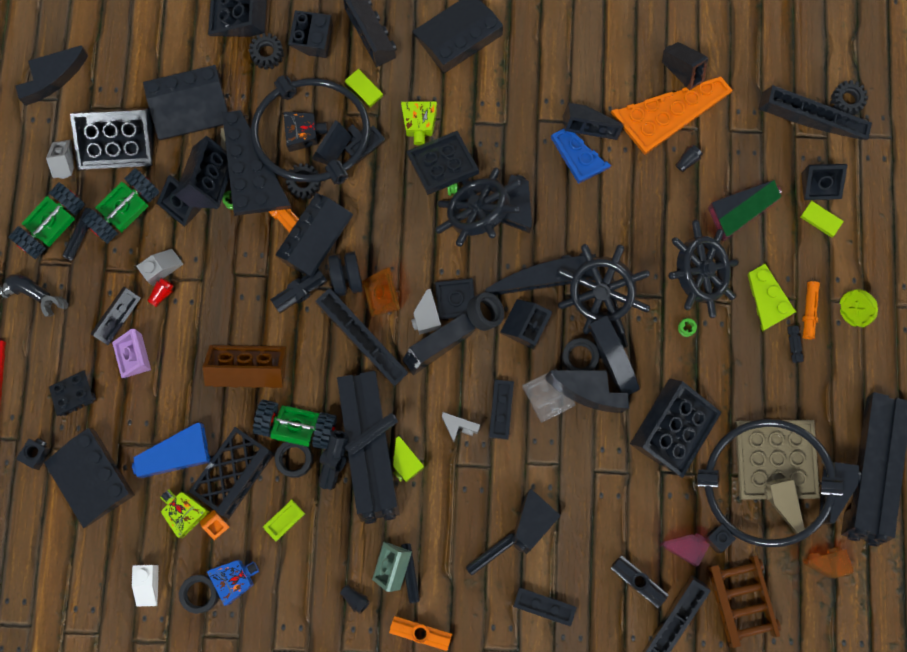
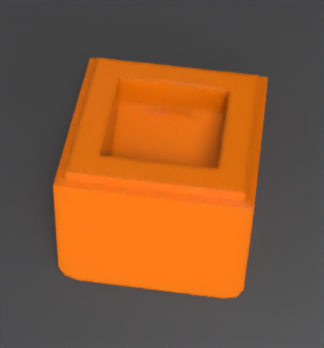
M215 510L200 521L201 527L213 540L217 539L229 528V525Z

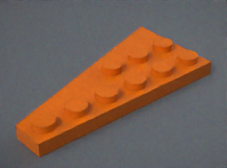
M722 77L705 81L690 91L685 87L680 91L656 96L635 105H627V107L619 110H611V114L616 121L623 124L625 132L642 153L646 155L731 94L733 90Z

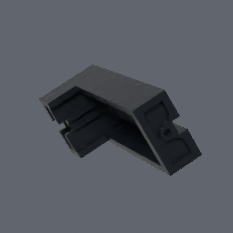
M376 371L360 373L357 376L337 377L344 429L348 437L347 444L384 418ZM385 431L354 455L348 453L357 515L360 521L365 522V524L375 523L377 518L384 517V520L396 519V516L400 515Z
M873 392L866 398L857 462L861 472V480L853 492L851 508L844 512L841 535L847 536L848 540L860 541V539H863L868 545L878 547L895 538L907 448V400L892 399L888 395Z

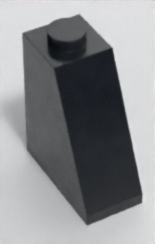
M680 42L669 45L663 50L662 63L689 91L704 82L708 61L707 56Z
M511 174L508 184L516 179L521 180V186L508 193L510 205L519 206L520 212L507 213L501 223L530 233L532 217L529 181L521 175L514 176Z
M532 489L524 496L512 537L515 548L526 554L531 551L561 516Z

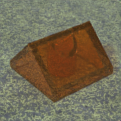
M385 268L363 280L371 317L400 310L390 268Z

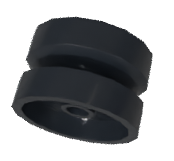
M355 251L345 253V265L342 264L341 257L338 254L328 256L329 273L335 294L338 297L346 296L348 292L346 283H349L353 294L363 292Z

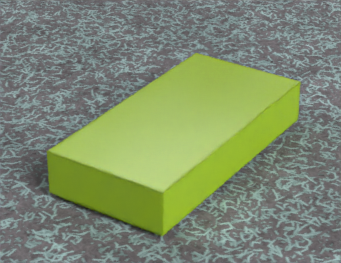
M359 69L345 80V83L369 108L383 97V93Z
M813 201L808 204L800 218L831 238L834 237L844 222Z
M290 500L263 528L277 542L305 513L293 500Z

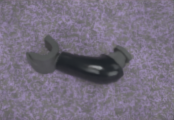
M12 274L6 277V282L3 286H0V294L6 299L14 293L17 295L23 293L41 303V310L45 317L54 315L51 310L52 303L56 304L58 308L67 309L68 307L65 298L50 296V293L40 285L21 274Z

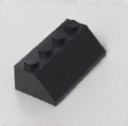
M343 0L344 9L376 68L395 59L396 45L393 40L389 41L387 37L389 35L384 25L381 26L378 12L376 10L373 11L371 8V0Z
M205 136L192 147L175 196L190 207L218 209L229 180L227 151L208 136Z
M316 193L275 256L287 266L313 277L353 214L330 198Z

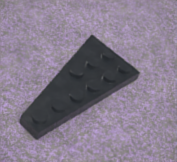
M241 110L222 112L234 216L291 209V205L274 172L266 167L257 156L251 140V129Z

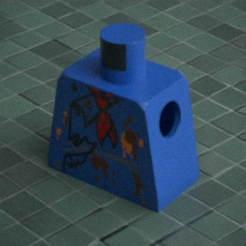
M236 560L211 569L207 573L224 606H227L254 585L250 577L258 573L259 568L254 561L244 566L241 560Z

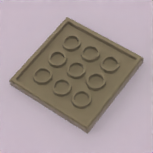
M783 420L804 428L815 437L814 420ZM735 421V428L751 421ZM777 427L755 428L736 437L739 500L766 499L764 494L765 482L786 477L794 480L798 499H820L817 452L806 439L792 431Z

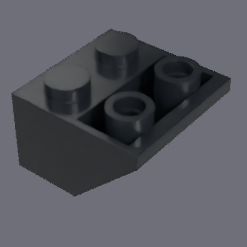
M295 10L289 46L309 56L327 58L333 29L331 15Z
M517 299L500 334L534 350L552 315V311L536 303Z

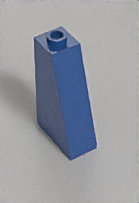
M196 423L133 457V473L139 478H145L210 463L204 425Z

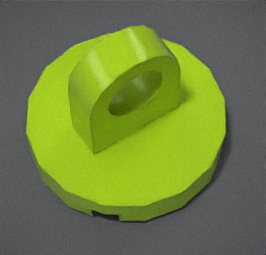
M851 290L844 294L840 300V313L851 326L865 327L874 322L877 317V301L864 290Z

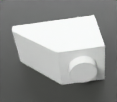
M159 565L133 566L132 589L136 606L158 605Z

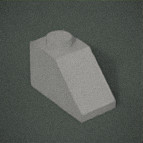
M71 140L52 142L46 160L53 178L65 179L73 173L74 160Z
M170 249L151 255L136 267L146 281L154 286L157 280L164 279L181 267L183 263L174 250Z
M431 289L426 290L414 311V319H411L413 328L418 330L419 335L441 328Z

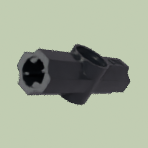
M317 269L313 277L306 275L303 278L295 279L287 285V289L270 300L281 314L295 303L305 301L313 291L327 283V280L322 272Z
M334 430L331 432L327 449L324 450L320 457V463L323 466L318 483L322 489L332 490L336 487L339 472L346 464L344 452L348 437L347 433Z
M622 555L610 568L656 608H659L667 599L668 594ZM637 576H641L644 579V584L640 588L635 585V578Z

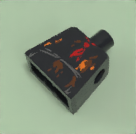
M284 112L286 145L289 152L317 145V134L328 133L327 123H316L315 116L312 113Z

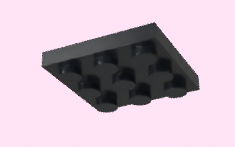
M458 131L406 151L427 195L479 174V169Z

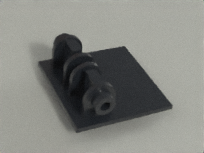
M85 370L49 386L57 416H67V414L78 411V406L82 409L83 404L84 406L93 404L94 400L97 399L95 394L91 393Z

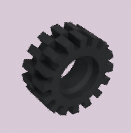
M262 33L263 37L261 38L257 35V40L253 38V44L250 43L249 45L252 61L261 69L262 67L265 70H268V67L274 69L273 65L279 66V61L282 62V57H284L281 42L275 35L272 37V34L269 33L268 36ZM263 47H272V55L268 57L260 55V50Z
M853 80L840 83L830 98L832 99L830 103L834 104L832 108H837L840 111L855 116L867 103L868 96H865L867 90L863 91L864 86L861 85L859 87V82L857 81L855 84H853ZM843 94H852L855 98V103H846L843 100Z
M302 163L299 164V167L294 165V169L290 168L289 172L304 175L318 174V171L313 166L310 167L306 163L305 166ZM286 180L290 193L295 195L297 199L301 197V200H305V197L311 199V195L315 196L316 191L319 192V186H321V181L310 182L309 186L301 188L297 185V181Z

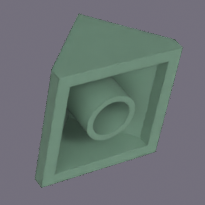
M383 542L372 580L387 592L401 590L412 551Z

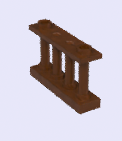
M750 556L749 564L725 570L719 568V565L707 567L727 642L731 648L740 647L742 638L769 631L771 636L780 637L781 625L779 620L775 619L762 573L764 566L761 559H758V556ZM753 571L756 583L730 590L725 588L723 582L725 578ZM759 591L762 603L736 610L730 607L729 600L732 597ZM762 611L765 612L766 624L742 630L736 629L734 622L736 618Z

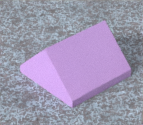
M130 329L112 342L121 378L151 370L142 334L136 329Z

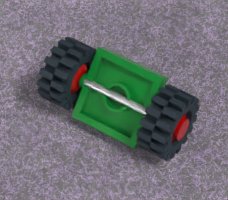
M136 168L124 178L133 188L132 190L125 183L121 182L95 207L104 216V219L93 209L82 219L90 227V230L107 244L118 234L109 225L110 223L120 232H123L148 207L147 203L138 196L139 194L150 203L160 193L151 181Z
M60 182L49 192L59 203H55L46 196L21 223L31 233L28 234L18 226L8 236L25 253L27 252L34 259H37L46 249L36 240L37 238L50 247L75 220L64 209H68L76 216L86 205L76 194Z
M261 399L258 404V410H256V417L254 418V434L271 436V439L309 447L313 437V447L327 449L330 434L336 429V415L323 412L315 413L283 405L278 414L277 402Z

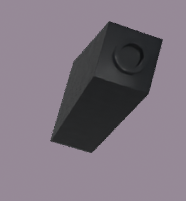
M464 313L409 347L402 361L412 375H415L471 336L476 328Z

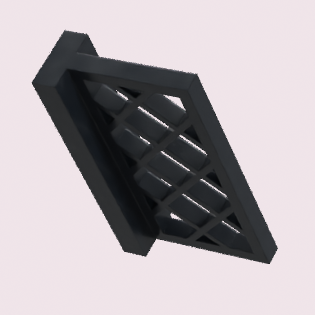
M234 427L189 492L217 511L221 516L230 519L274 456V453ZM238 433L242 436L243 444L233 446V439ZM255 445L260 448L254 456L248 457L247 447ZM244 448L245 458L235 460L234 450ZM230 451L231 461L222 462V454ZM245 461L246 469L243 472L237 473L236 463ZM232 464L233 474L224 476L223 466ZM219 467L220 477L211 479L210 471L212 468ZM234 477V486L230 489H225L224 479ZM221 480L222 490L212 492L211 482ZM207 483V494L201 495L196 492L201 484ZM222 494L223 501L217 507L213 502V496Z

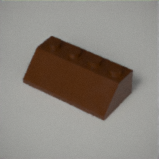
M210 345L202 367L205 386L282 388L285 378L286 347Z

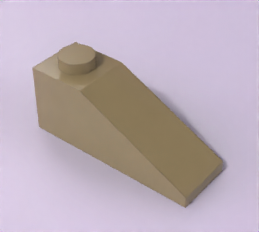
M786 477L765 482L764 494L766 499L769 500L795 534L803 531L804 524L794 480Z

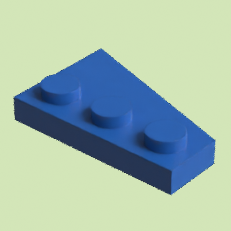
M562 129L551 135L550 138L578 184L611 167L607 161L604 162L598 156L597 152L588 148L584 141L575 133Z

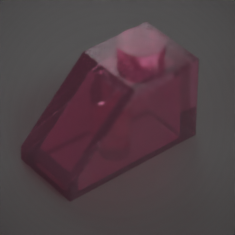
M697 533L664 541L660 544L661 547L694 566H699L710 545L705 542L706 538Z

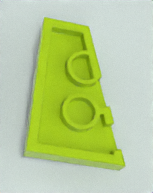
M766 264L747 274L752 295L755 298L756 311L760 318L762 332L796 312Z

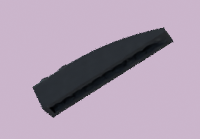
M774 85L762 92L758 108L764 112L810 128L861 140L869 139L872 122Z
M583 253L577 257L565 255L560 257V259L541 263L514 273L486 288L485 292L496 296L569 285L571 280L558 275L557 269L563 268L575 273L586 262ZM590 270L585 272L582 276L591 281H595Z
M330 288L315 301L317 306L394 386L408 374L406 369Z
M693 575L690 576L643 652L672 651L711 592L708 585Z

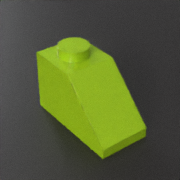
M398 436L396 438L393 463L396 471L393 473L400 482L404 479L407 483L422 471L424 466Z

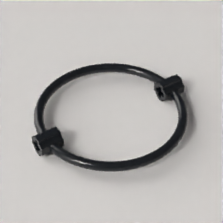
M282 75L278 77L274 82L276 89L262 100L252 119L251 140L257 156L271 171L289 180L319 182L331 179L334 185L344 183L348 178L346 171L361 158L370 137L369 116L363 103L352 91L333 81L317 78L291 81L288 76ZM322 86L336 90L353 102L362 119V139L356 152L344 164H341L339 160L330 161L325 166V173L304 175L284 170L266 156L260 145L258 127L263 112L279 95L282 99L289 100L293 98L297 93L295 89L297 87Z
M755 420L731 430L713 449L707 462L706 470L698 469L697 475L698 487H705L708 504L719 523L723 524L732 535L740 540L761 547H784L806 539L825 522L832 510L835 497L843 496V478H836L833 462L824 446L804 428L783 420ZM761 427H777L792 431L806 439L817 450L823 460L827 477H822L821 494L827 495L825 504L818 517L807 528L795 535L781 539H763L751 536L732 525L717 505L713 488L719 487V470H714L716 461L721 451L731 440L748 430Z

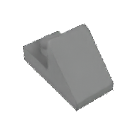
M444 412L442 414V419L453 442L456 439L459 428L462 429V433L473 436V433L478 434L479 424Z

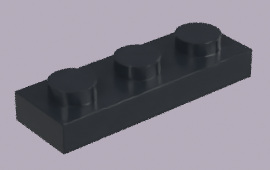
M123 286L91 332V335L109 345L141 298Z
M495 380L489 438L509 439L514 381Z
M520 587L513 605L515 608L570 627L577 609L575 606Z

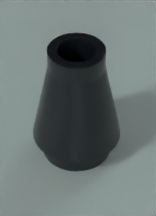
M693 144L690 147L687 146L675 166L681 172H684L701 160L703 153Z
M346 585L340 592L354 612L361 614L370 604L366 595L351 588L349 585Z

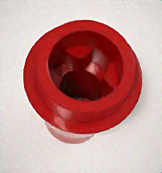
M163 278L159 281L157 280L147 301L157 307L173 292L174 286Z

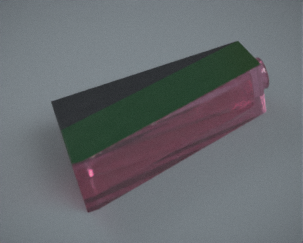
M775 180L710 204L708 210L716 229L724 231L721 239L722 242L729 239L780 200L782 191L780 186L776 185Z

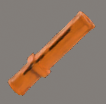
M816 281L807 282L805 315L802 318L804 322L802 338L809 340L815 339L816 323H818L817 308L820 283Z

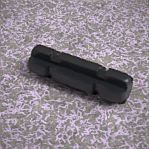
M795 325L789 326L787 331L788 335H790V351L793 353L791 355L792 362L801 363L804 361L803 354H801V338L798 336L800 334L799 327Z

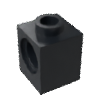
M39 438L36 440L28 439L16 459L32 469L40 470L51 449L46 447L48 443ZM37 448L38 454L33 458L32 451Z
M723 524L716 525L703 538L716 553H722L736 540Z

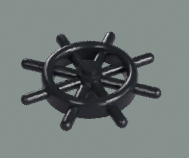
M496 167L493 168L489 178L477 179L471 182L469 179L461 181L463 187L453 195L450 201L440 200L438 202L440 208H447L448 220L435 228L436 233L440 234L453 227L460 233L456 241L458 247L463 246L467 236H475L487 232L489 238H495L496 233L493 228L502 221L507 213L520 212L519 206L510 205L508 193L521 186V180L516 179L503 186L496 180L500 173L499 168ZM490 191H494L493 194L488 196ZM499 199L497 204H491L492 202ZM468 217L466 223L460 222Z
M693 220L694 238L687 240L685 243L677 237L672 239V244L680 251L677 257V271L670 272L668 277L671 280L679 279L681 287L688 295L684 304L685 310H690L694 301L706 302L709 317L715 318L717 314L714 300L719 299L724 294L730 300L736 298L735 293L728 286L731 278V267L737 266L739 262L737 259L729 260L725 249L720 244L724 235L722 229L716 231L714 238L702 236L699 221ZM704 247L708 249V252H707L706 255H705V249H704ZM695 248L697 249L698 257L693 253ZM702 283L704 287V292L700 290Z
M583 244L581 250L586 262L575 273L563 268L557 269L558 275L571 280V298L559 302L558 308L565 309L574 305L587 318L583 327V333L585 334L590 333L588 329L589 324L607 315L609 321L614 323L618 334L624 335L625 329L620 318L626 315L631 307L644 312L650 311L649 305L635 300L637 295L636 282L649 277L650 272L644 270L633 274L620 261L624 251L623 245L617 246L612 258H593L588 245ZM598 267H608L603 279ZM590 270L595 282L582 277L583 274ZM615 271H617L623 277V279L615 281L613 278ZM580 284L592 290L580 294ZM627 285L628 295L626 296L614 290ZM596 297L592 308L584 302ZM611 298L623 302V306L616 310ZM603 300L608 312H599Z

